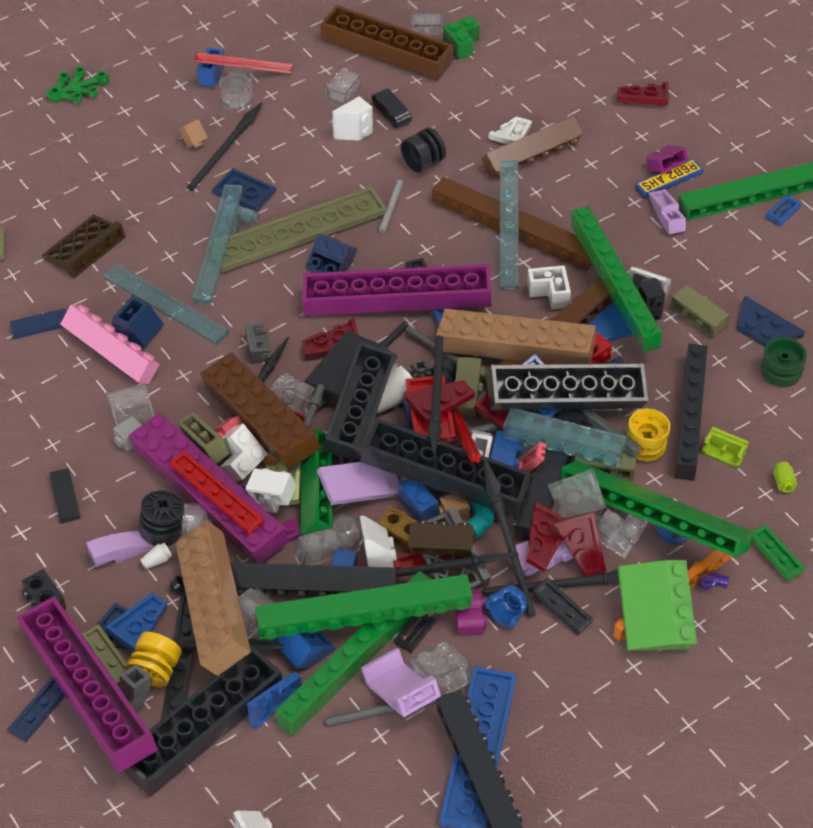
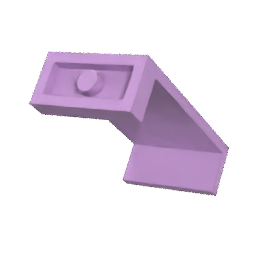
M395 648L361 667L366 685L403 717L441 697L436 678L432 675L425 679L421 678L404 664L399 648Z

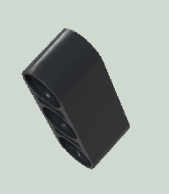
M387 88L372 94L371 98L374 106L394 128H399L412 122L410 111L390 89Z

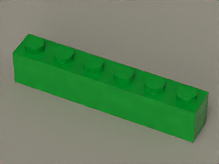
M315 428L313 431L321 448L301 461V535L318 542L332 530V505L328 500L317 470L319 467L332 466V453L322 450L326 433Z

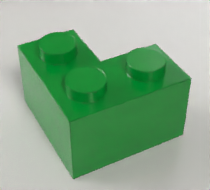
M473 16L443 25V42L453 45L454 56L458 60L472 56L473 43L479 41L480 25Z

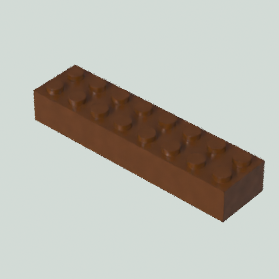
M336 5L320 23L322 40L436 80L441 77L453 61L452 44Z
M232 352L200 373L206 388L234 416L239 415L251 434L287 470H290L321 448L315 432Z

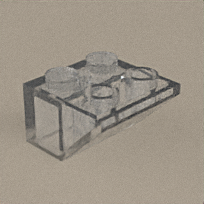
M144 382L105 393L116 426L131 416L141 425L154 416Z

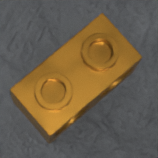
M391 506L376 523L387 529L388 537H393L395 546L410 553L408 547L409 528L411 523H416L418 520H413L402 510H397Z

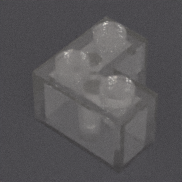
M607 509L597 524L600 543L625 559L647 526L648 521L631 514L624 520L618 514Z

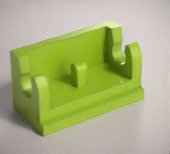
M712 426L704 441L705 445L701 454L738 469L747 454L749 441Z

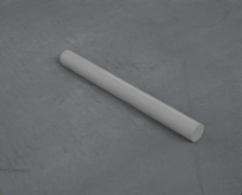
M397 180L387 206V212L384 214L378 230L381 234H384L403 186L402 180Z

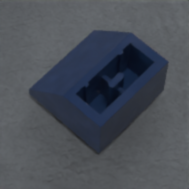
M318 234L305 268L316 273L347 271L352 265L358 248L328 235Z
M133 295L112 317L114 331L127 336L129 342L135 343L143 349L164 326V323L151 305Z

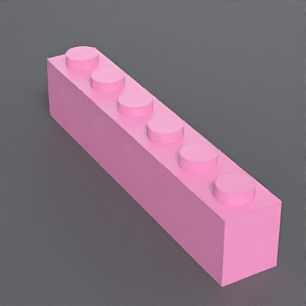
M81 304L79 306L70 305L60 325L137 382L146 384L151 382L160 365L154 360L155 357L141 351L139 345L130 343L127 336L115 332L113 326L103 323L102 318L91 314L86 306Z

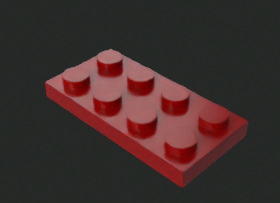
M442 375L441 385L446 384L444 375ZM434 376L405 379L406 391L411 392L433 387ZM409 405L413 431L430 437L428 431L430 422L426 424ZM449 411L441 416L442 422L440 425L442 433L439 440L443 442L456 441L452 413Z

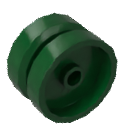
M779 337L768 342L764 349L760 366L763 377L771 384L777 386L796 384L802 377L807 358L804 346L797 340L788 337Z

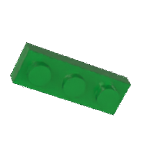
M767 525L753 531L751 541L787 582L804 573L805 567Z

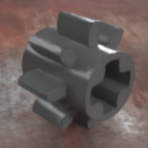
M417 360L414 364L411 363L409 374L413 378L429 377L432 374L433 367L428 366V361Z

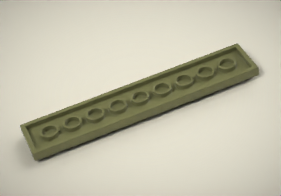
M371 186L208 243V249L221 271L225 272L315 240L318 234L329 235L383 216L387 212V208Z

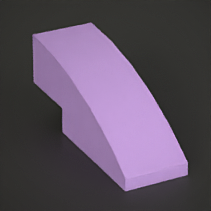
M666 189L650 192L649 198L667 233L673 234L686 231V218L679 211V204Z
M139 531L111 534L86 542L88 552L96 567L112 560L117 564L154 548L153 544L141 537Z

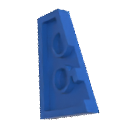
M152 592L106 626V633L130 651L136 652L134 648L141 633L151 632L168 609L167 602Z

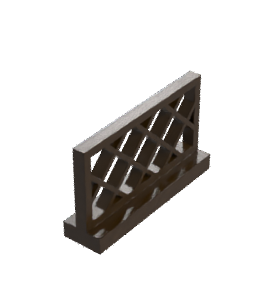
M93 214L43 253V259L67 270L69 276L75 278L126 237L122 223L118 221L111 223ZM94 222L98 223V225L90 226ZM98 230V233L89 234L90 231ZM86 232V235L77 236L80 233ZM85 240V243L76 244L78 241ZM72 242H73V245L64 246V245H66L67 243H72ZM72 251V253L63 254V252ZM55 253H60V255L52 256Z

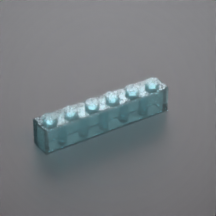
M515 408L510 409L504 423V438L532 446L543 442L548 450L616 467L620 466L626 450V436Z

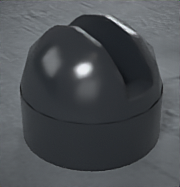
M175 576L170 582V590L174 594H181L185 591L183 578L180 576Z

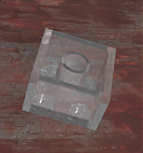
M447 640L410 657L412 670L421 678L425 679L430 675L436 678L441 695L453 692L472 682L470 662Z

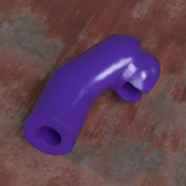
M710 572L700 579L699 585L704 590L710 589L715 585L727 587L729 577Z

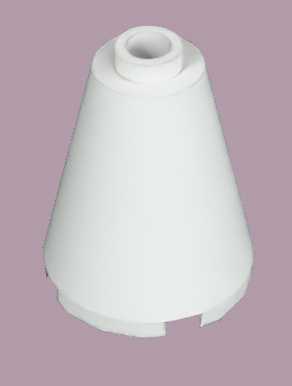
M397 363L392 366L377 415L403 403V393H407L405 379H410L412 376L401 365L398 367Z

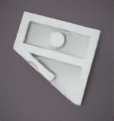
M516 116L508 123L501 125L500 130L495 133L491 131L489 139L504 144L512 143L527 136L532 127V121Z

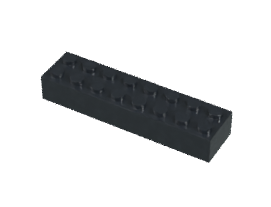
M644 364L491 365L486 372L490 411L642 408L648 402Z
M376 418L364 446L360 461L361 463L495 510L491 497L486 491L484 458H486L501 486L505 514L512 517L516 515L530 476V472L482 455L479 458L480 462H471L465 449L440 440L436 452L433 453L429 436Z
M253 646L250 647L251 652L219 676H214L149 730L158 750L124 770L148 796L151 797L248 716V702L283 680L282 672Z

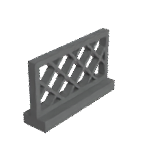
M455 506L447 509V512L426 520L429 524H436L442 520H445L449 525L463 523ZM474 544L473 554L479 556L480 554ZM422 554L426 564H431V560L434 563L445 561L439 559L440 555L434 557ZM478 564L477 567L472 565L469 569L466 567L454 568L462 571L461 575H464V573L473 575L475 582L470 583L471 589L479 586L485 587L490 583L491 576L485 564ZM447 569L445 575L436 571L430 573L433 579L449 577L450 569Z

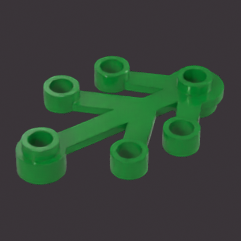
M78 66L75 68V75L70 84L64 87L65 83L70 80L68 72H61L59 74L60 80L55 87L47 91V97L51 102H60L62 99H67L75 103L83 100L82 94L96 97L98 95V88L96 86L83 87L95 83L99 86H106L110 82L109 75L105 71H99L95 77L79 82L85 76V69L82 66Z

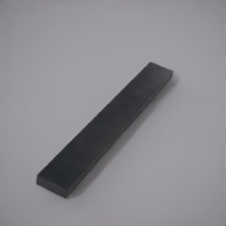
M181 594L174 640L195 641L186 594ZM181 649L182 653L175 667H172L173 673L169 677L166 688L162 719L188 699L195 649Z

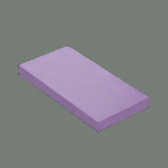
M361 462L319 467L317 470L331 505L398 496V484L400 482L397 475Z

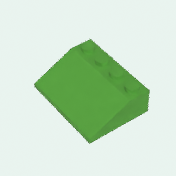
M663 560L617 567L627 651L687 650L697 644L686 560Z

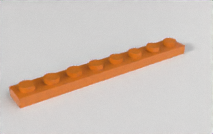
M712 550L702 561L695 562L690 570H688L690 589L699 583L703 576L715 571L733 556L718 550ZM623 617L617 620L614 625L613 637L618 642L625 638Z

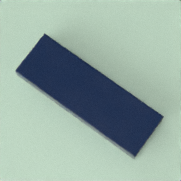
M65 308L10 321L14 339L63 328L60 324L66 314Z

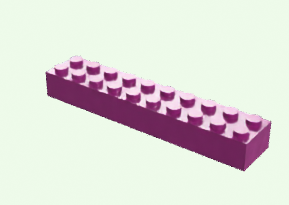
M490 264L304 273L302 296L305 316L492 307Z
M160 412L128 435L133 449L214 526L220 529L253 563H262L289 541L285 527ZM182 451H185L263 517L265 523L248 535L170 467L169 462Z
M55 596L16 617L23 634L118 774L158 750L148 728Z

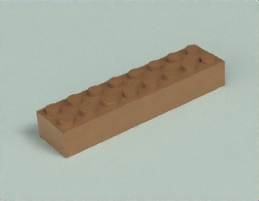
M445 309L436 336H443V352L524 362L535 354L544 364L549 365L590 364L596 343V325Z
M206 520L188 535L181 538L176 543L200 665L219 676L251 651L224 534Z

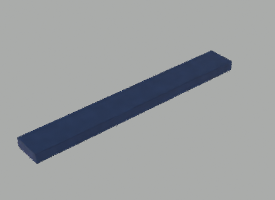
M116 602L96 624L100 625L110 641L114 638L106 633V626L128 611V609ZM53 677L49 679L8 727L9 733L27 742L62 701L65 694Z

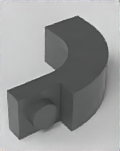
M136 664L120 675L119 689L136 713H138L149 694L151 676Z

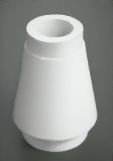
M158 543L140 561L147 570L168 562L172 554L165 543L160 545Z

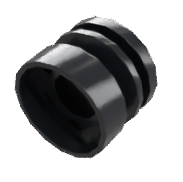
M427 127L417 132L416 135L402 140L400 144L405 163L416 173L428 169L431 165L437 164L446 157L445 144L438 132L431 127Z
M164 490L153 491L145 495L141 501L139 533L145 541L154 545L158 543L159 545L162 543L168 545L178 540L181 535L184 514L182 499L175 493Z

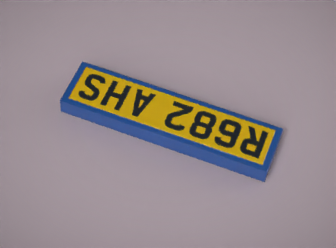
M691 159L683 165L675 166L669 172L658 173L635 183V189L644 198H648L650 192L671 188L703 174V168L694 159Z

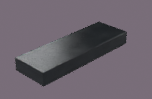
M69 468L49 472L60 522L65 523L81 519Z
M548 578L532 591V595L577 635H580L593 622V618Z

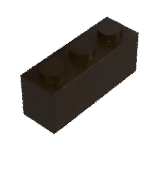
M426 521L411 523L408 546L410 553L472 556L475 537L474 527L468 523H458V525H449L447 522L429 524Z

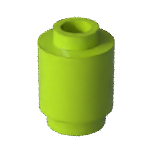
M779 462L774 466L773 475L778 490L786 493L793 491L798 485L793 467L788 462Z

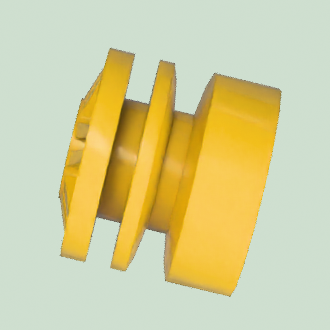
M645 408L632 414L629 419L626 436L640 446V452L636 454L637 460L651 462L658 460L664 455L670 433V422L662 412L655 409Z
M143 632L134 649L136 652L131 654L125 669L127 671L138 664L151 676V686L165 687L173 673L172 667L176 666L182 650L174 641L161 634Z

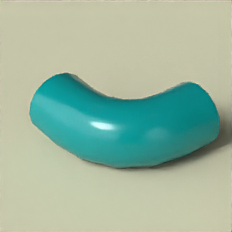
M467 500L475 515L465 523L474 527V540H476L491 528L495 514L493 509Z

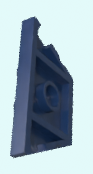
M747 296L744 297L737 327L739 332L764 347L775 338L788 337L792 339L798 337L801 339L804 337V330Z

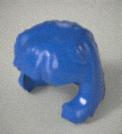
M509 585L491 594L484 602L490 617L504 628L515 627L527 607L524 592L515 585Z

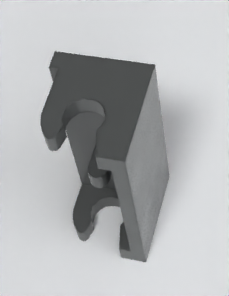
M244 323L251 363L266 362L271 356L266 329L256 330L257 328H263L264 324Z

